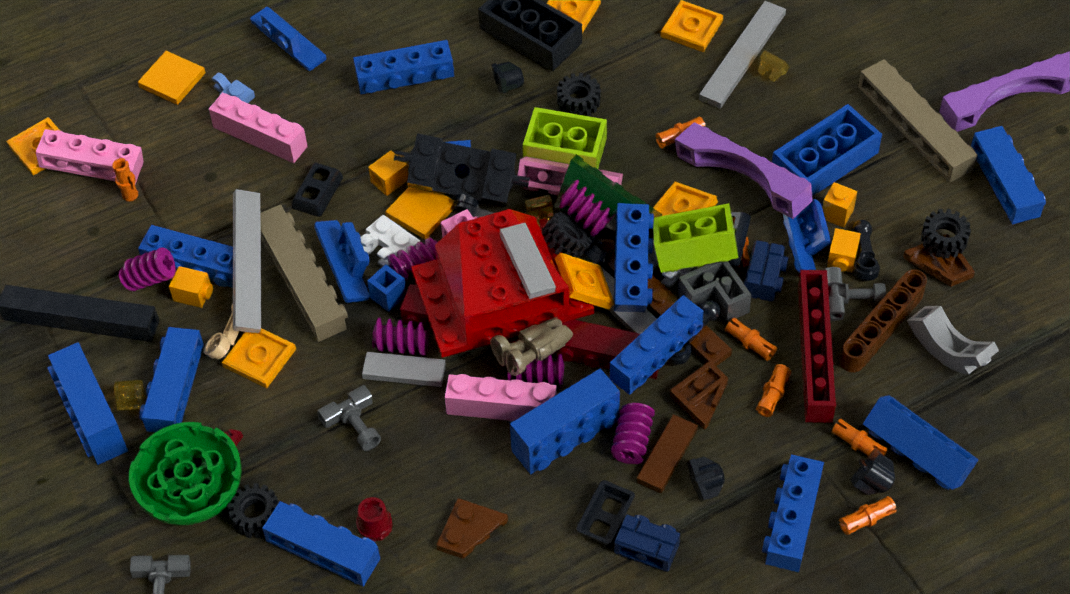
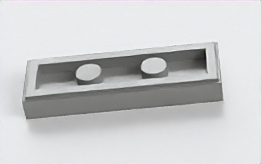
M526 223L500 229L499 235L529 299L555 292L556 286Z
M367 352L362 377L368 380L442 387L446 362L443 359Z

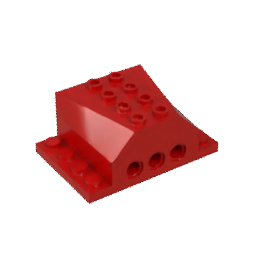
M508 209L458 223L435 244L436 260L411 266L415 283L442 358L490 344V339L495 335H502L506 339L516 337L521 330L535 324L538 325L554 317H557L564 323L594 314L593 304L569 297V286L561 277L555 261L557 256L554 253L555 249H550L548 247L549 243L545 242L536 217ZM526 223L556 286L555 292L529 299L499 235L500 229Z

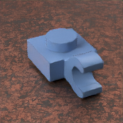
M219 72L212 77V80L216 82L213 87L220 92V95L223 92L230 96H236L246 103L255 98L254 91L238 80L231 84Z

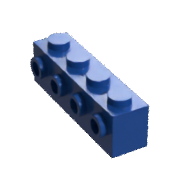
M447 40L353 57L360 94L454 77L453 59Z
M1003 126L974 133L971 147L977 154L976 160L1011 223L1016 224L1041 217L1043 207L1046 204L1045 196L1042 191L1038 190L1033 174L1026 169L1022 155L1017 153L1013 146L1011 136L1007 135Z
M617 204L614 311L645 313L647 304H652V289H648V279H652L653 263H648V254L653 253V238H649V229H653L654 214L649 213V204Z
M154 225L150 226L138 248L140 256L162 247L166 248L174 258L176 271L181 266L206 272L210 282L216 283L221 287L228 286L233 288L232 246Z
M683 295L610 362V380L627 394H632L656 370L660 369L673 354L678 352L688 340L700 332L703 327V310Z
M168 327L166 337H162L160 357L155 360L153 366L154 377L152 382L150 381L147 385L146 404H142L140 409V420L143 421L146 431L157 432L167 426L182 423L204 346L199 330Z
M890 395L878 399L863 425L869 428L868 432L873 437L879 440L884 439L891 445L890 448L895 453L910 458L914 461V467L924 473L929 472L936 478V483L945 489L953 490L961 487L979 460Z
M791 454L789 465L783 464L780 480L784 481L783 488L777 487L774 504L779 506L777 512H771L768 528L773 529L771 537L765 536L762 553L767 554L766 565L799 572L824 462Z
M280 501L262 528L267 542L363 587L380 561L379 549L374 541L366 537L361 539L343 526L335 527L319 515L311 516L295 504L288 505Z

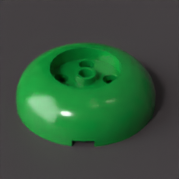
M199 422L177 423L155 432L141 444L139 453L130 465L129 484L136 502L151 517L171 525H193L204 522L220 513L235 496L242 473L240 456L231 438L220 429L202 426ZM193 462H199L202 464L199 467H196ZM174 470L175 476L167 478V475ZM209 481L210 483L206 485L203 482ZM177 492H181L180 496H174Z

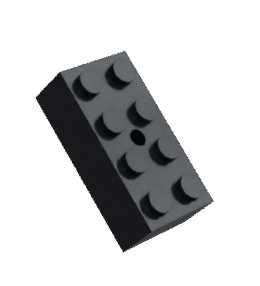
M487 0L478 9L479 28L551 71H554L582 44V23L541 0Z

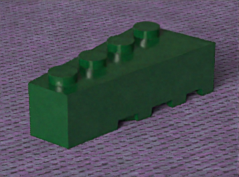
M576 154L570 161L554 207L561 209L559 207L562 200L560 199L561 196L577 179L579 180L578 190L584 186L587 187L585 196L592 193L595 194L592 201L593 204L601 200V211L607 207L610 208L608 217L616 214L618 203H647L637 196L630 194L623 189V186L610 180L602 174L603 172L595 167L593 168ZM649 205V213H653L654 218L662 216L660 212ZM567 206L561 210L568 212L570 206ZM616 215L606 225L607 228L612 229L614 231L616 226ZM649 229V238H654L653 229Z

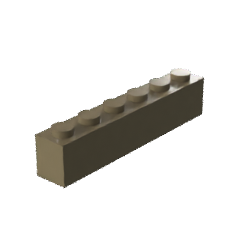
M883 59L861 71L858 87L949 183L973 171L977 157L975 150L970 145H967L958 132L952 129L944 121L943 117L930 107L927 100L921 97L913 89L912 85L898 74L895 67Z
M281 204L261 212V240L317 341L320 342L347 330L345 319L348 318L345 307L342 303L337 304V295L333 286H327L325 283L327 280L321 266L316 267L314 263L316 259L311 248H305L304 244L306 242L300 230L296 231L293 227L295 222L291 213H285Z

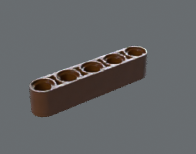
M907 271L845 341L840 360L844 370L855 373L863 369L922 300L927 283V277L922 271Z

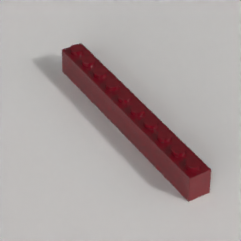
M410 284L400 309L402 323L408 325V322L412 321L413 327L417 328L419 322H423L425 329L429 327V330H432L417 285ZM571 320L562 323V325H566L573 332L572 338L564 347L556 350L551 356L557 358L558 354H562L563 361H574L589 367L610 369V362L640 334L579 320ZM518 336L507 340L509 343L518 341ZM659 369L656 370L649 378L657 379Z

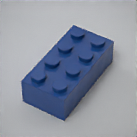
M847 104L774 151L772 163L786 168L789 172L801 178H805L811 183L812 196H814L878 154L882 133Z
M79 342L48 355L52 365L47 368L88 458L94 456L97 465L128 452L117 422Z
M600 368L510 423L513 454L530 475L537 470H544L556 458L568 455L580 443L589 442L596 433L605 428L609 429L617 423L620 407L619 389Z

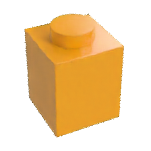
M389 151L368 167L371 183L386 196L407 182L409 175L408 163L394 161L395 153Z
M834 182L823 201L822 209L825 220L844 228L854 211L857 191Z
M835 228L827 267H839L841 271L852 273L861 233Z
M179 266L169 285L173 301L202 308L206 299H209L212 295L213 285L210 283L208 273Z

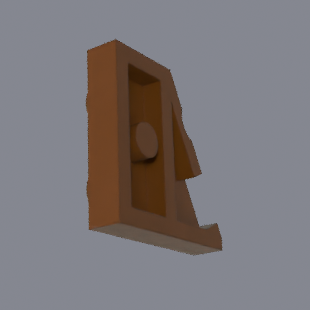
M948 234L943 235V237L950 238ZM923 244L904 251L903 257L905 260L950 287L974 277L975 271L961 253H958L956 257H953L952 254H950L949 258H945L944 254L937 257L935 251L930 254L928 252L929 247L924 248Z
M709 361L670 390V397L705 430L726 389L728 377Z
M458 498L438 540L437 550L464 559L474 550L475 546L482 544L490 538V533L497 527L507 524L508 515Z

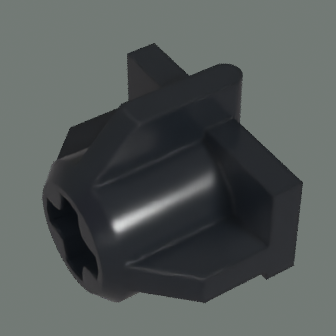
M509 61L501 64H491L493 77L500 93H506L509 90L523 87L524 77L520 67Z
M875 447L866 460L859 459L858 462L861 466L850 479L854 487L867 495L884 493L892 487L895 481L893 461Z
M704 456L689 460L686 464L689 469L691 483L698 494L700 502L717 497L725 482V476L720 464Z

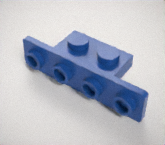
M265 7L250 18L252 24L308 71H311L327 59L321 50L269 7Z
M813 199L794 219L783 214V224L787 229L789 246L792 249L795 260L794 266L799 273L800 270H816L812 256L832 243L821 202Z
M337 220L315 222V231L344 301L347 303L367 301L370 295L362 277L366 267L369 265V255L364 251L360 234L356 232L353 223L346 222L340 226Z

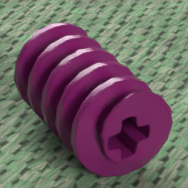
M577 179L561 196L560 199L562 200L559 207L563 209L570 206L567 215L571 216L577 213L575 222L578 223L585 220L583 229L586 230L593 227L590 233L593 237L599 234L615 215L608 217L609 207L602 211L600 210L601 200L593 204L592 201L595 194L592 193L585 196L586 186L578 190L579 180Z
M427 238L425 245L422 242H417L416 249L410 245L407 247L406 252L399 250L397 257L394 254H390L388 256L389 267L404 277L406 282H409V273H412L411 266L436 260L435 244L438 243L437 240Z
M162 247L149 253H144L141 256L127 259L124 267L119 270L120 282L127 290L136 291L172 279L176 272L174 258L168 249Z
M378 317L373 330V349L377 345L379 351L383 352L387 347L388 351L393 353L398 347L399 353L404 354L408 348L411 355L416 354L419 349L420 355L425 356L429 344V327L427 330H424L423 322H419L417 329H414L412 321H409L407 327L403 328L402 320H399L396 327H393L391 319H388L386 325L383 326L381 318Z
M558 354L556 361L552 360L551 355L542 361H532L526 366L525 371L517 376H513L508 372V380L511 381L516 377L517 380L524 381L526 377L527 382L534 383L537 378L539 383L545 382L547 379L550 385H555L558 380L559 386L562 388L564 378L562 354Z
M628 403L622 406L620 417L618 418V426L616 427V435L614 436L611 453L615 459L627 464L642 463L643 459L641 456H644L647 452L645 446L648 445V436L651 433L650 427L653 424L651 419L655 414L653 408L642 403Z

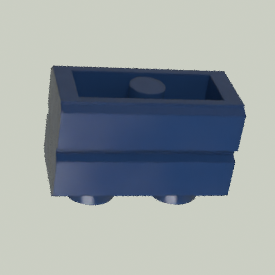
M758 240L754 241L744 285L751 293V298H760L761 300L772 302L774 301L775 293H781L784 278L779 277L780 271L786 272L788 257L784 256L785 247L783 245L768 244V242Z
M626 515L615 539L614 553L668 572L680 544V533L670 525L662 524L659 526L650 523L642 515H635L634 517Z

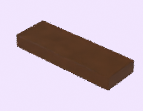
M673 414L640 471L637 483L662 494L696 434L698 425Z

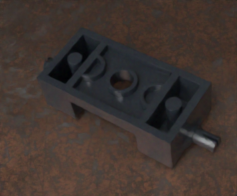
M417 133L415 146L411 153L396 150L394 155V161L405 162L409 165L408 187L450 196L466 194L479 202L504 207L507 205L509 191L513 185L528 188L530 177L515 175L514 166L517 153L492 149L491 152L442 142V138ZM464 165L468 167L470 172L466 178L461 179L455 175V169L458 166Z

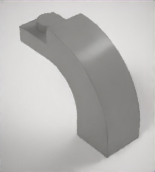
M924 306L907 320L915 336L925 349L943 365L956 372L970 374L977 367L988 364L991 361V357L999 351L995 342L972 341L961 335L950 323L941 306Z

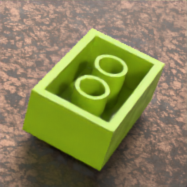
M534 107L523 142V158L527 156L570 164L571 159L577 154L584 159L583 161L598 169L607 139V120Z
M729 203L654 218V246L661 273L667 271L674 272L694 266L701 267L705 264L727 262L731 259L739 258Z

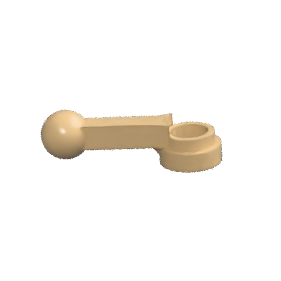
M233 304L231 306L232 314L223 334L220 332L214 334L204 347V353L211 359H221L228 352L230 345L234 346L239 331L233 330Z

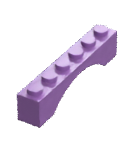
M1070 51L1064 54H1057L1041 62H1035L1022 69H1015L1005 75L993 77L977 85H970L963 90L950 92L943 96L940 114L947 124L958 132L975 126L987 108L1005 97L1025 92H1049L1060 95L1069 92Z
M694 122L675 138L677 157L695 167H722L747 175L766 191L773 209L792 219L812 202L811 183L805 178L789 172L784 167H779L768 161L765 157L756 155L747 148L730 141L728 138L712 132L707 127Z

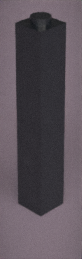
M5 285L2 294H0V314L5 321L146 342L153 341L160 321L155 306Z

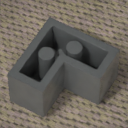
M728 261L710 263L679 277V298L684 295L699 308L705 301H715L720 306V314L726 323L731 321L732 318H739L750 311L751 293Z

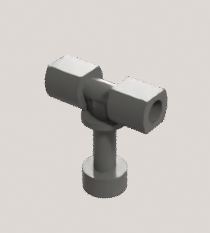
M825 268L828 278L830 321L844 319V304H848L849 299H873V304H879L886 296L885 283H873L872 289H849L848 283H842L841 268Z
M365 385L347 394L348 399L337 405L333 401L317 410L318 418L326 429L340 421L344 424L351 423L359 434L357 442L364 451L371 450L380 443L381 436L376 429L367 428L359 417L361 409L373 403L372 395Z
M169 555L166 561H153L152 556L131 557L130 572L132 578L148 577V580L153 583V594H164L165 584L171 581V577H190L191 560L189 555Z

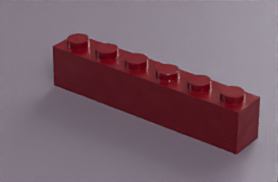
M800 270L798 302L805 422L833 423L836 399L827 270Z

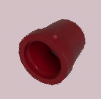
M370 497L364 499L358 506L356 525L362 538H369L374 542L386 538L392 531L393 522L391 514L383 501L379 498Z

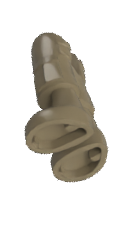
M554 317L538 325L535 324L521 330L516 342L509 343L504 336L495 335L490 339V344L499 364L502 367L506 366L511 375L517 376L523 373L526 366L532 361H542L556 350L564 347L572 338L573 332L566 325H562L561 320Z

